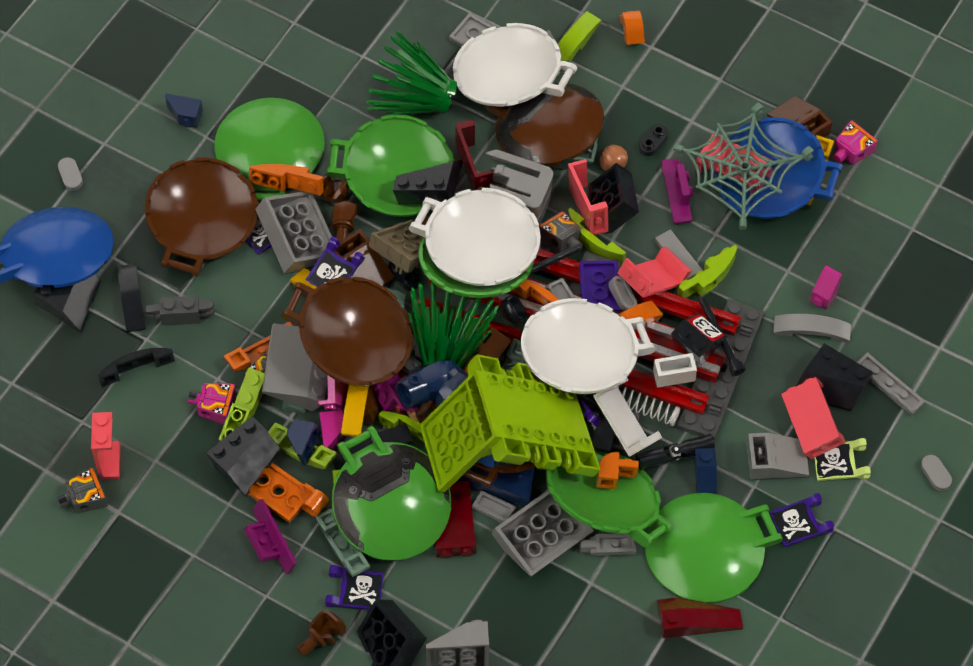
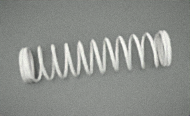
M625 387V389H624V391H623V393H622V396H623V397H624V395H625V392H626L627 387ZM632 390L627 400V404L629 407L634 390ZM641 392L639 393L631 410L636 405V413H639L643 408V416H646L650 411V418L653 419L658 413V422L661 421L665 416V424H668L670 422V426L673 427L675 425L680 413V407H675L670 419L666 423L670 403L668 404L663 416L659 420L660 410L663 401L660 402L657 411L652 417L653 406L656 398L653 399L650 408L645 414V406L648 399L647 395L641 408L637 412L638 403L641 396Z

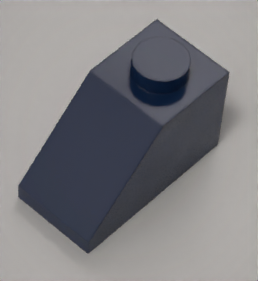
M166 93L167 108L179 125L197 128L203 112L202 101Z
M294 419L292 425L287 430V437L302 465L306 466L320 436V432L316 423Z
M715 448L695 449L696 493L716 494L717 464Z

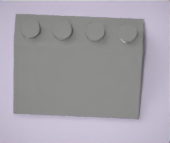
M297 192L265 197L255 209L284 273L300 271L303 268L306 269L316 264L326 249L332 235L313 194Z
M274 323L271 328L262 393L314 411L320 407L318 401L325 400L328 375L322 372L306 353L298 326Z
M547 490L494 528L491 535L501 548L531 577L594 530L564 511L554 500L550 491Z
M473 620L426 644L427 666H489L488 621Z

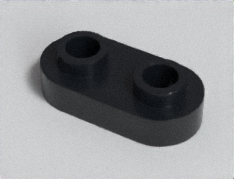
M661 124L653 125L639 143L640 153L645 156L654 155L667 139V128Z
M390 261L388 268L394 275V280L406 291H411L412 287L416 289L419 285V277L415 271L400 275L399 272L395 271L396 265Z

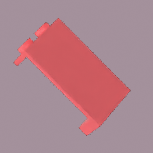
M717 136L700 153L707 152L716 147L721 137ZM725 139L717 150L706 155L714 156L721 152L727 145ZM732 143L734 148L740 147V145ZM730 147L722 155L718 156L717 159L723 160L728 157L732 152ZM747 148L736 151L738 154H746ZM750 151V156H752L755 160L761 163H767V161H764L760 159L757 155H755L753 151ZM734 154L726 162H730L731 160H733L735 157ZM697 157L695 161L699 172L702 174L704 171L700 157ZM704 159L706 167L710 169L709 160ZM736 159V161L733 163V164H736V165H740V164L738 163L737 159ZM749 159V163L751 164V166L759 165L754 163L751 159ZM713 162L714 171L719 173V163ZM722 165V175L728 174V166ZM772 166L767 171L765 179L771 176L773 172ZM764 167L758 176L762 177L767 167ZM758 169L751 170V171L756 174V172L758 171ZM740 174L732 176L743 184V178ZM752 179L747 183V186L750 187L760 181ZM762 183L751 189L750 196L762 188L764 184Z
M586 159L568 164L569 191L580 215L584 218L587 230L593 235L608 232V206L606 202L591 205L583 189L587 187Z
M663 247L654 260L635 265L626 258L617 273L644 298L678 287L682 281L688 278L692 270L667 247Z
M816 377L806 379L804 383L796 387H790L781 394L804 454L810 459L846 443L844 436L837 430L821 388L824 386Z
M112 412L92 413L91 450L100 481L120 480L121 444L120 441H112Z

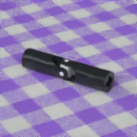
M711 434L684 440L680 444L674 443L635 453V460L639 461V470L676 461L680 458L692 457L695 455V449L715 448V444ZM669 449L670 457L665 455L664 450Z

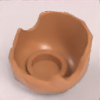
M615 144L606 146L601 152L600 166L605 171L615 163L625 167L628 161V154L621 146Z

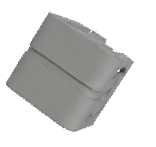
M497 149L485 153V155L492 157L494 160L518 167V171L504 167L505 165H497L496 168H491L494 183L530 195V197L490 184V188L505 191L522 200L531 213H534L538 223L541 224L551 199L553 170L547 166Z

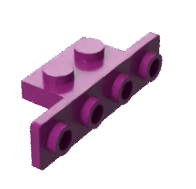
M678 158L662 160L661 166L673 223L692 222L689 202L690 197H693L692 186L688 185L689 172L688 170L685 171L684 163L680 164Z
M398 373L385 382L369 386L384 411L392 412L396 404L399 405L401 410L414 412L418 410L417 405L408 408L400 401L396 390V384L401 380Z
M260 499L253 508V513L259 523L247 525L244 531L260 562L278 559L285 573L290 574L296 565L295 556L291 553L268 506H266L263 499Z

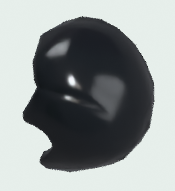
M510 295L502 301L501 312L509 323L519 324L528 319L527 312L516 295Z

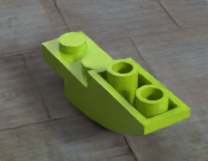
M736 244L730 248L726 247L715 257H709L705 261L704 271L701 270L693 278L686 279L680 283L677 295L688 298L698 292L700 296H704L714 289L725 278L735 261L738 248Z
M248 367L235 404L232 403L218 440H223L251 416H254L263 395L261 392L265 373Z

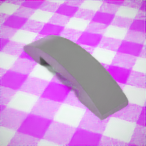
M784 314L775 316L773 334L792 336L793 333L828 336L831 337L830 341L850 343L851 324L821 315Z

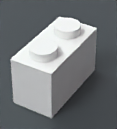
M693 353L654 359L653 373L657 387L695 381L697 368Z

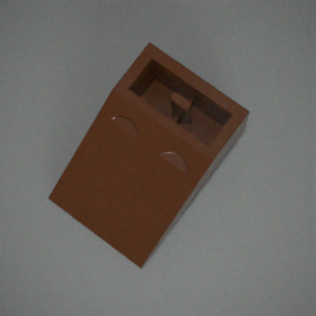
M796 96L767 113L769 118H785L798 122L815 136L818 135L824 138L830 134L832 121L821 109Z
M361 229L340 241L339 247L334 251L335 254L350 263L356 252L362 253L365 257L352 276L366 278L382 286L395 279L381 255L369 247L370 239Z

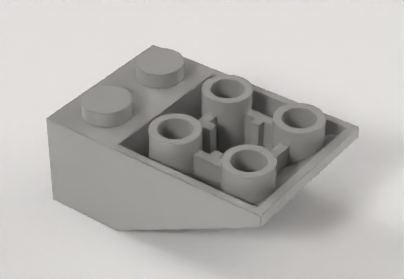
M772 433L748 434L746 447L750 479L809 477L807 455L804 454L799 439Z

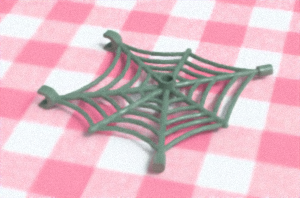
M759 102L751 108V114L745 119L727 125L717 123L716 126L718 128L714 136L707 143L691 149L675 144L673 151L685 152L692 160L697 173L696 188L721 201L741 218L739 220L740 230L747 229V219L745 218L758 203L777 192L779 194L782 193V190L779 188L783 176L794 164L803 159L809 161L814 157L811 154L814 150L810 146L806 147L801 152V155L788 152L771 142L764 135L756 119L764 114L761 111L763 106ZM752 117L751 125L744 129L727 133L723 130V128L740 125ZM755 125L762 137L770 145L794 157H783L767 150L754 135ZM750 129L749 135L735 140H729L728 135L739 134ZM718 132H721L722 137L716 147L703 153L695 152L709 145L717 137ZM725 139L727 145L721 152L714 156L706 155L717 150ZM748 139L747 145L735 148L732 143ZM752 139L766 153L781 160L772 161L761 156L752 146ZM730 147L732 152L728 157L723 160L717 159L718 156L722 155ZM747 148L746 154H738L736 151ZM751 149L755 155L767 161V163H761L750 156ZM734 154V159L730 162H726ZM692 155L700 157L703 164L704 182L701 184L699 168ZM704 159L710 162L711 177L709 181H707V167ZM736 159H737V161H738V163H739L740 165H736V164H733V163H734V162L736 161ZM749 159H751L754 163L759 165L751 166V164L749 163ZM793 161L781 174L777 187L774 186L772 180L776 171L784 163ZM713 162L719 163V175L715 179H713ZM779 164L772 172L769 182L766 181L767 171L771 166ZM722 165L728 166L729 172L722 176ZM764 167H767L766 170H765L764 173H763V176H762V177L758 176L759 173H760V171H761ZM758 169V171L756 172V174H755L754 172H752L751 170ZM740 174L743 178V184L732 176ZM728 178L737 182L742 187V192L723 180ZM757 179L760 181L746 189L747 183L750 180ZM720 182L742 196V205L722 189L714 186L713 183ZM762 183L766 185L754 192L746 201V193ZM708 185L731 199L741 208V214L726 201L703 187ZM769 187L774 190L757 200L746 212V205L755 195Z

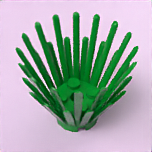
M396 31L400 41L394 36H391V40L407 52L408 55L400 49L396 52L389 46H385V50L401 60L402 66L398 64L392 65L382 59H379L378 63L403 76L396 75L395 79L398 81L373 74L372 78L411 92L391 89L390 92L368 89V93L380 95L381 98L408 102L367 100L365 103L374 104V107H368L366 110L387 111L386 113L390 115H412L432 112L445 114L451 105V96L455 95L457 81L449 78L418 41V46L415 43L412 44L405 36Z
M432 282L430 322V310L425 306L423 285L421 283L418 285L421 314L416 292L412 287V294L410 293L414 321L410 312H408L422 359L421 368L443 360H453L461 368L491 333L492 330L487 331L492 319L498 313L496 311L499 306L494 307L490 315L483 321L494 302V299H490L480 317L473 319L482 299L476 298L471 311H466L462 319L461 314L466 297H460L456 314V309L452 306L448 315L451 293L445 291L443 312L440 313V306L436 304V285Z

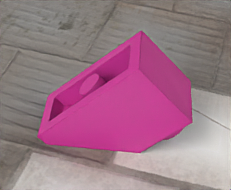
M825 265L812 290L810 301L817 307L827 310L838 294L842 274Z
M343 410L320 412L323 445L331 450H334L337 444L345 437L341 435L344 417Z

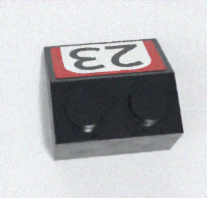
M700 313L684 319L671 333L673 342L687 354L693 353L694 359L700 365L728 338Z

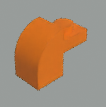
M640 10L622 12V15L619 16L626 44L645 43L644 26Z
M619 452L605 455L599 464L601 470L596 475V488L616 489L618 476L636 478L639 461L619 459Z

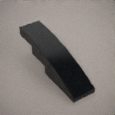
M406 424L378 432L382 442L403 444L413 442ZM369 438L348 450L352 455L373 444V441ZM337 448L333 450L337 452V455L332 461L335 469L341 470L346 461Z

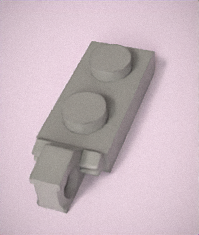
M626 533L595 534V536L590 537V540L580 541V553L591 552V555L596 556L636 555V542Z

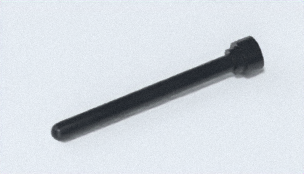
M576 244L534 264L530 274L581 251L582 246Z
M700 296L698 302L708 321L722 331L706 298ZM726 339L721 344V347L730 362L728 369L732 376L741 375L745 372L746 368L742 361L736 359Z

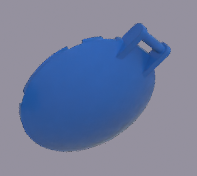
M763 118L761 121H758L764 135L778 147L801 155V152L810 146L814 150L811 153L814 157L809 161L803 159L794 164L783 176L779 188L782 190V193L779 194L777 192L762 200L750 211L748 216L760 219L778 218L797 211L812 198L832 201L834 197L833 191L838 175L842 172L843 165L826 161L819 140L802 124L785 118ZM749 122L741 126L737 131L750 126L751 123ZM755 125L754 135L767 150L783 157H794L770 145L762 137ZM750 129L742 133L732 135L729 138V140L741 139L743 137L748 136ZM748 139L736 142L735 144L740 146L747 145ZM752 139V146L760 155L772 159V161L781 160L766 153ZM793 161L784 163L776 171L772 180L774 186L777 187L781 174ZM779 164L772 166L773 171ZM714 171V178H717L719 173ZM831 171L826 190L820 189L825 172ZM728 178L723 180L742 192V187L737 182ZM716 182L718 188L732 196L742 205V196L720 182ZM769 187L755 195L746 205V212L757 200L774 190ZM750 191L746 193V201L750 197ZM719 192L724 201L741 213L739 206Z
M52 207L28 214L14 223L2 238L0 262L4 269L0 270V283L15 278L16 280L26 281L28 285L42 288L43 285H54V288L82 282L99 272V268L110 259L114 245L112 231L101 217L80 208Z

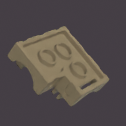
M413 220L393 225L378 232H373L370 235L369 247L396 265L395 271L399 272L400 275L412 272L415 266L417 269L421 268L419 247L423 236L409 230V226L414 222Z

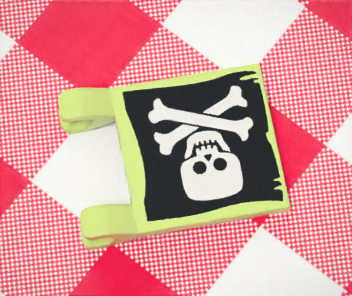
M860 438L854 441H847L815 457L817 481L851 478L869 479L870 467L865 466L856 469L853 450L865 451L866 439Z

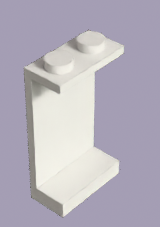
M626 378L617 386L598 392L593 397L630 457L655 443L662 436L659 431L648 437L644 433L618 389V386L628 381Z

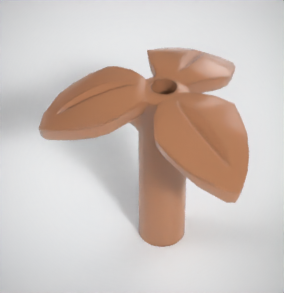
M433 401L423 403L417 413L407 411L408 416L420 422Z

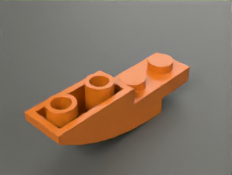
M259 164L249 167L250 183L280 191L291 188L319 196L324 192L323 177L311 174L309 168L285 164Z

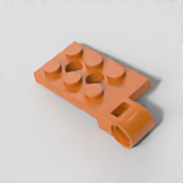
M273 463L259 475L260 478L266 477L269 481L266 484L253 483L248 494L256 501L263 499L269 510L289 524L302 509L315 517L330 502L323 492L314 489L307 483H301ZM276 488H282L284 490V492L281 495H276L273 493V491Z

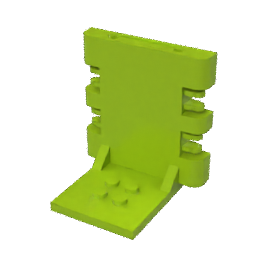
M477 354L468 364L469 376L420 424L437 488L441 492L448 490L480 458L493 455L494 460L497 462L522 465L525 461L530 460L537 468L554 470L561 465L570 474L588 477L595 476L601 470L576 393L566 392L548 385L538 377L536 378L528 365L518 362L511 370H506L505 372L501 368L498 358Z

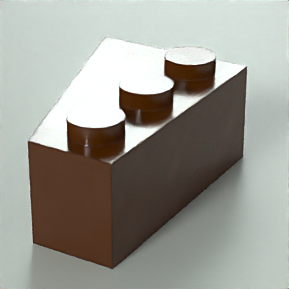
M492 327L490 329L492 330L491 333L481 343L462 370L465 371L469 362L477 354L498 358L501 364L506 357L504 352L511 339Z

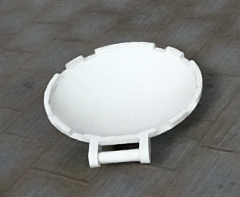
M508 23L505 27L496 28V26L483 30L481 35L476 38H470L461 47L453 63L454 80L457 81V87L462 94L474 102L488 106L515 105L528 101L540 93L561 97L572 74H575L577 71L575 64L561 61L560 49L555 39H552L543 29L523 23ZM563 72L564 75L559 84H553L558 73Z
M482 188V190L474 191L470 189L455 193L454 197L448 200L445 199L443 202L426 197L417 218L409 226L411 232L426 238L428 253L432 261L442 272L459 282L470 285H497L518 277L533 263L540 247L539 223L534 213H531L526 204L516 196L492 188ZM429 210H432L433 212L426 225H422Z
M580 298L561 299L542 306L540 311L531 315L527 320L521 336V351L531 371L539 379L554 388L578 394L598 393L617 386L632 372L638 356L652 354L656 349L654 344L650 342L642 317L625 319L623 316L620 317L614 313L613 309L600 302L598 304L587 302V299ZM637 329L643 344H639L634 330Z

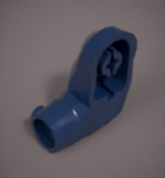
M453 360L438 361L398 381L396 390L400 401L408 408L427 403L428 401L435 402L438 407L469 375Z

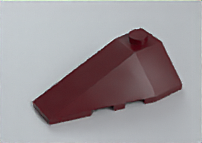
M677 597L657 600L663 638L743 630L740 609Z

